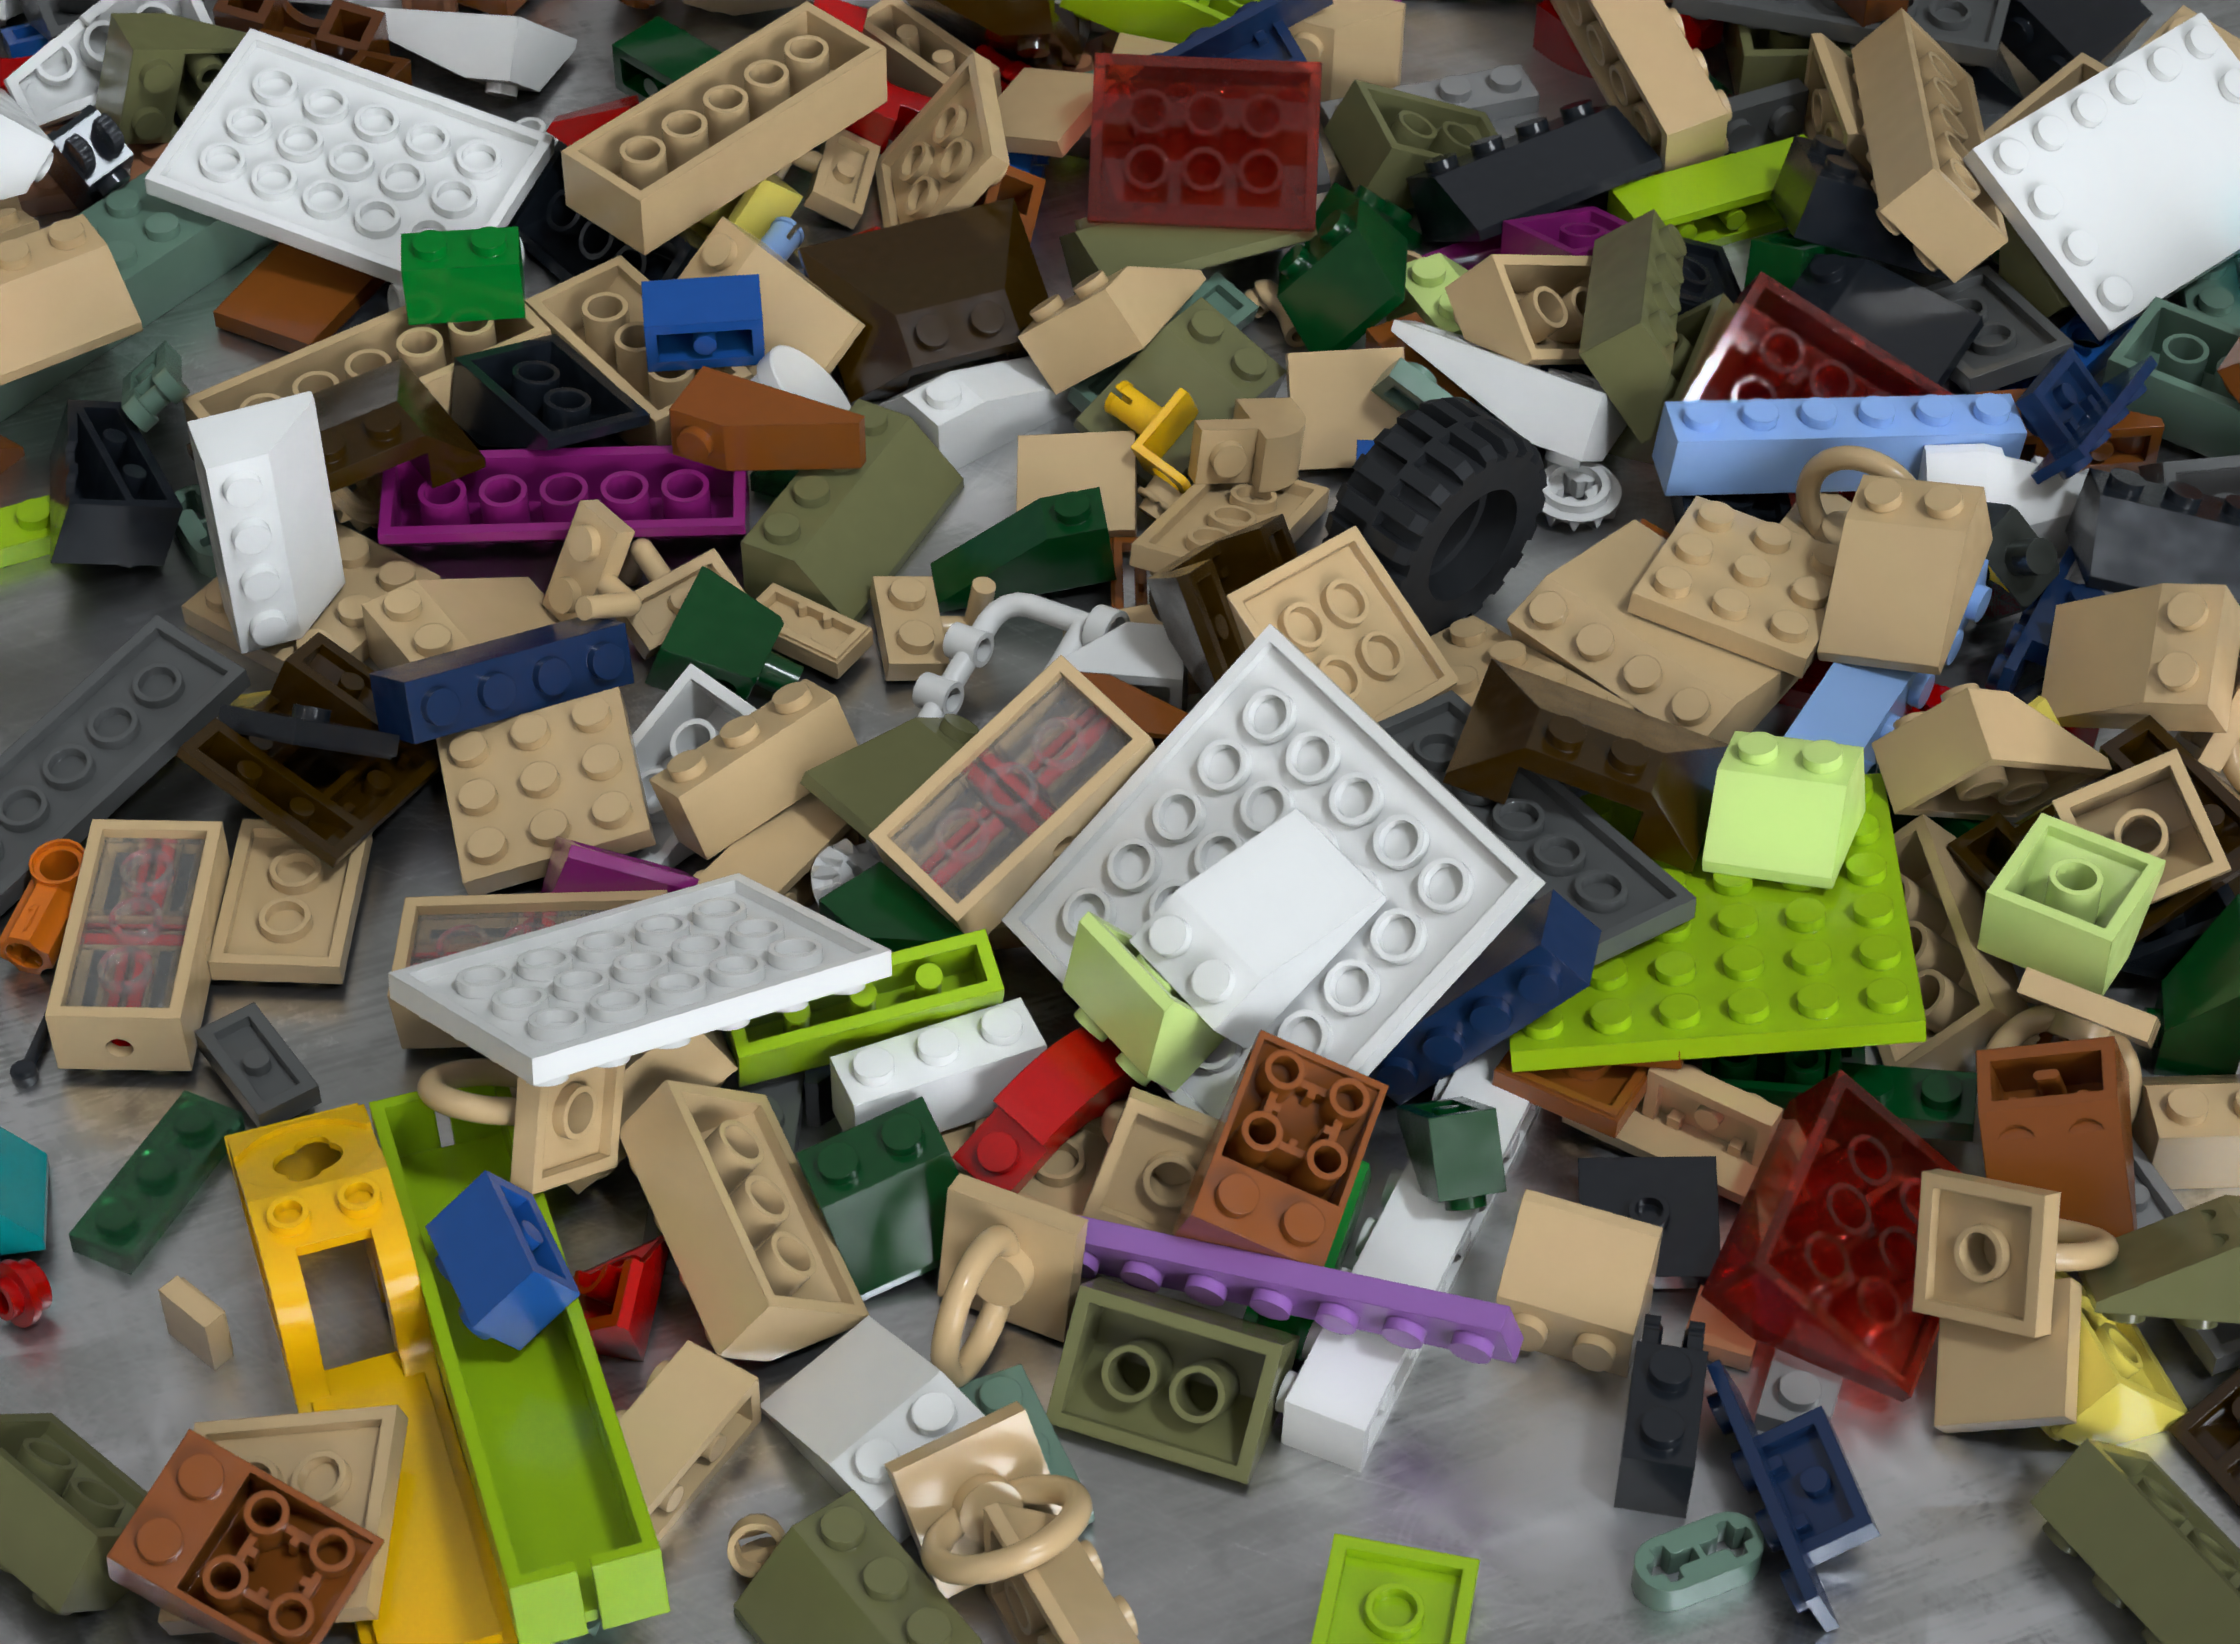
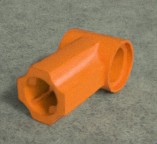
M70 839L51 840L37 847L30 856L28 865L32 878L0 936V957L11 962L19 971L41 975L43 970L53 968L60 955L85 851L78 842Z

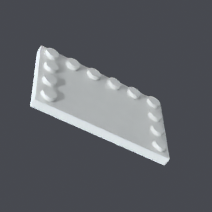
M2202 12L1974 147L1962 159L2099 341L2142 315L2155 297L2163 300L2169 298L2240 252V61Z
M250 28L146 175L145 186L146 193L403 286L401 275L402 233H418L425 230H467L487 226L507 227L554 154L555 142L554 136Z
M737 873L388 972L390 999L417 1014L421 1019L427 1020L450 1034L454 1039L463 1042L486 1056L492 1062L519 1076L528 1084L537 1087H550L566 1082L570 1074L593 1067L612 1068L624 1065L629 1062L630 1056L655 1048L675 1049L683 1047L691 1041V1037L710 1031H731L744 1028L749 1025L750 1019L772 1012L790 1013L800 1011L808 1006V1001L824 996L858 993L865 989V984L892 976V954L890 949Z

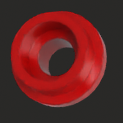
M27 1258L19 1261L12 1259L1 1261L0 1318L10 1321L21 1328H27L37 1323L42 1316V1312L47 1310L52 1304V1290L46 1275L34 1261Z

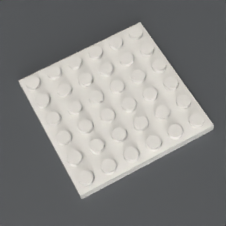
M1269 624L1001 921L1064 984L1078 924L1088 911L1134 936L1175 890L1297 808L1388 900L1265 1032L1369 1076L1546 882L1286 636ZM1225 1038L1176 1092L1160 1084L1158 1085L1175 1103L1220 1119L1252 1045L1246 1050Z

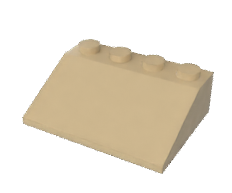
M1636 519L1548 574L1508 617L1507 623L1513 638L1634 706V710L1727 744L1730 743L1735 731L1751 733L1799 679V677L1627 612L1633 590L1667 541ZM1818 654L1815 655L1811 664L1818 658Z

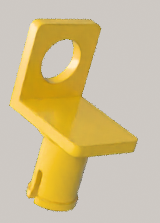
M1124 380L1115 386V389L1123 394L1120 399L1110 392L1105 401L1104 411L1111 416H1115L1140 435L1130 448L1141 467L1152 476L1160 477L1184 494L1191 487L1189 480L1161 458L1197 416L1198 409L1193 399L1186 390L1179 388L1166 405L1160 407L1134 388L1133 384L1129 381Z

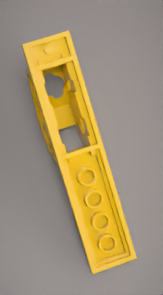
M357 1102L224 1136L227 1155L297 1413L398 1405L408 1417L378 1620L354 1621L360 1644H518L483 1519L441 1381L421 1283L407 1228L386 1160L373 1132L365 1105H358ZM365 1240L367 1256L381 1303L386 1302L395 1352L324 1370L315 1323L298 1256Z

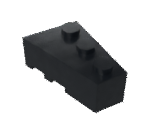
M68 399L50 455V563L111 564L128 568L138 565L164 566L183 507L140 430L125 414L121 407V402Z

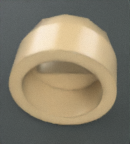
M751 1513L740 1519L733 1526L728 1537L727 1556L731 1566L739 1574L748 1578H754L785 1536L783 1528L776 1519L764 1513ZM764 1533L771 1535V1537L759 1538L748 1542L743 1546H740L739 1540Z

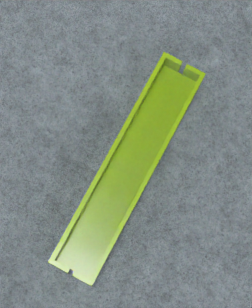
M503 1086L457 1088L461 1091L479 1095L512 1097L510 1088ZM418 1091L368 1102L374 1134L386 1160L407 1228L421 1283L434 1352L518 1644H553L588 1634L587 1622L600 1619L603 1630L671 1612L661 1548L578 1297L521 1350H517L492 1337L488 1340L481 1339L466 1327L458 1313L461 1303L452 1284L441 1274L435 1263V1257L438 1253L425 1226L485 1170L510 1182L514 1126L481 1124L449 1117L454 1145L441 1147L435 1111L422 1102ZM544 1192L533 1194L566 1262Z

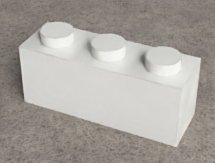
M1020 997L830 1057L833 1112L844 1132L923 1096L939 1131L942 1132L988 1117L998 1106L993 1101L995 1097L1027 1065L1047 1049V1044Z

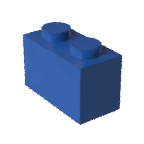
M759 274L641 281L648 372L701 369L702 366L709 368L757 365L765 356Z
M486 1170L425 1226L438 1253L435 1257L436 1266L441 1274L452 1284L461 1303V1306L458 1308L459 1316L466 1327L481 1339L488 1340L492 1337L517 1350H521L581 1294L533 1194Z

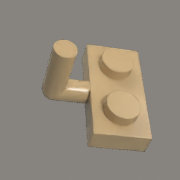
M843 129L821 143L819 152L812 149L774 174L783 180L792 164L812 173L803 206L818 212L826 219L834 220L854 229L863 215L881 147Z
M598 499L579 501L542 605L561 622L577 617L582 621L630 617L636 615L642 606L640 597L618 578L635 531Z
M639 538L631 544L618 578L627 586H636L640 583L643 575H645L650 583L634 591L642 602L640 611L634 616L616 618V620L625 623L628 637L644 660L659 652L702 566L710 569L745 592L715 548L671 571L651 541Z
M873 576L870 598L886 681H917L925 672L942 676L950 663L949 658L943 652V641L947 630L955 622L972 626L983 609L994 600L996 583L988 577L975 578L972 582L965 616H940L932 576Z

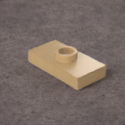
M772 583L755 599L781 616L784 622L772 649L836 679H839L873 645V628L776 583Z

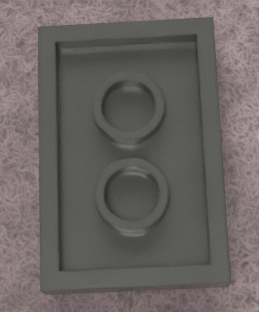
M1989 265L1970 271L1956 283L1947 279L1924 287L1982 316L1983 328L1949 377L1967 395L1975 394V392L1997 391L2001 387L2029 377H2037L2053 357L2070 347L2074 350L2073 341Z

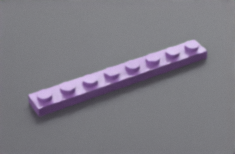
M1080 1216L1088 1219L1081 1278L1092 1279L1098 1273L1121 1278L1122 1281L1130 1286L1150 1292H1158L1160 1287L1185 1292L1193 1300L1209 1306H1222L1225 1301L1250 1306L1256 1313L1274 1320H1287L1290 1315L1315 1320L1323 1328L1338 1334L1351 1335L1355 1333L1356 1329L1382 1335L1389 1342L1407 1349H1420L1423 1344L1449 1349L1457 1357L1476 1364H1487L1491 1359L1515 1364L1524 1339L1510 1306Z

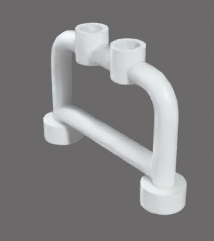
M1016 592L1002 595L983 609L972 626L955 622L949 627L943 641V652L946 657L951 658V661L942 676L925 672L916 681L912 699L914 705L921 708L917 717L943 718L945 714L956 715L964 700L965 684L975 667L982 668L988 663L994 650V636L1001 625L1011 618L1025 617L1067 631L1046 665V669L1060 655L1065 657L1120 625L1130 622L1129 615L1125 611L1104 604L1097 605L1088 613L1035 594Z

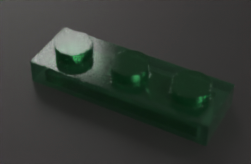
M184 1090L71 1230L69 1238L72 1250L132 1275L227 1154L224 1136L246 1130L242 1112Z

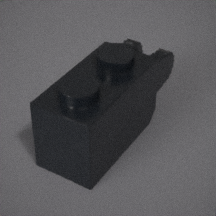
M89 104L81 110V114L57 131L53 130L47 134L55 143L51 150L54 157L48 173L80 212L88 209L129 182L134 153L125 144V139L119 126L105 112L101 114L98 109Z
M1645 1314L1642 1340L1636 1343L1614 1500L1615 1508L1686 1519L1695 1470L1709 1352L1703 1351L1706 1327L1704 1322L1690 1320L1689 1327L1684 1331L1682 1347L1661 1344L1663 1335L1661 1316Z

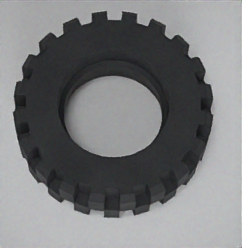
M1457 397L1431 399L1422 402L1418 410H1407L1397 417V423L1391 429L1384 428L1373 440L1375 444L1366 455L1363 453L1352 466L1355 470L1348 482L1342 483L1335 496L1338 502L1334 511L1329 512L1325 524L1328 536L1322 539V543L1356 525L1430 636L1450 627L1453 622L1476 614L1483 607L1482 602L1490 594L1495 595L1505 583L1503 581L1504 577L1511 568H1516L1524 555L1521 551L1527 540H1532L1538 526L1535 522L1537 514L1543 511L1546 499L1542 490L1547 487V476L1537 448L1529 440L1471 401Z

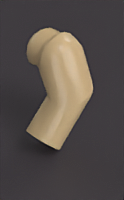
M1272 280L1255 281V287L1244 292V295L1259 306L1255 318H1262L1267 312L1271 311L1278 318L1286 343L1291 347L1304 346L1303 340L1277 298L1278 285Z

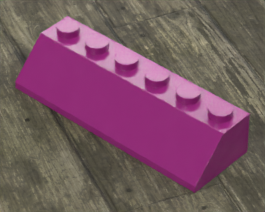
M672 445L555 448L551 450H479L485 457V468L432 489L412 463L407 461L383 471L377 536L379 544L385 546L565 542L579 501L598 499L635 531L632 540L639 538L661 540L745 537L749 532L750 517L748 471H724L673 455Z

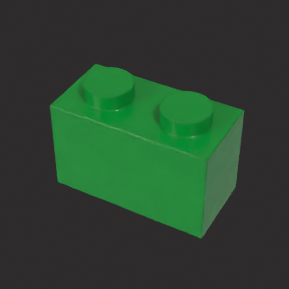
M487 226L479 229L451 231L425 230L418 233L401 234V275L408 325L526 318L525 280L518 226L500 228Z

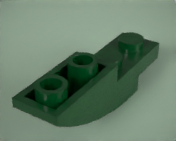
M1842 1048L1703 1058L1701 1070L1704 1073L1743 1091L1757 1094L1766 1101L1783 1108L1780 1129L1794 1134L1834 1144L1904 1154L1905 1136L1973 1142L1977 1103V1073L1842 1062Z

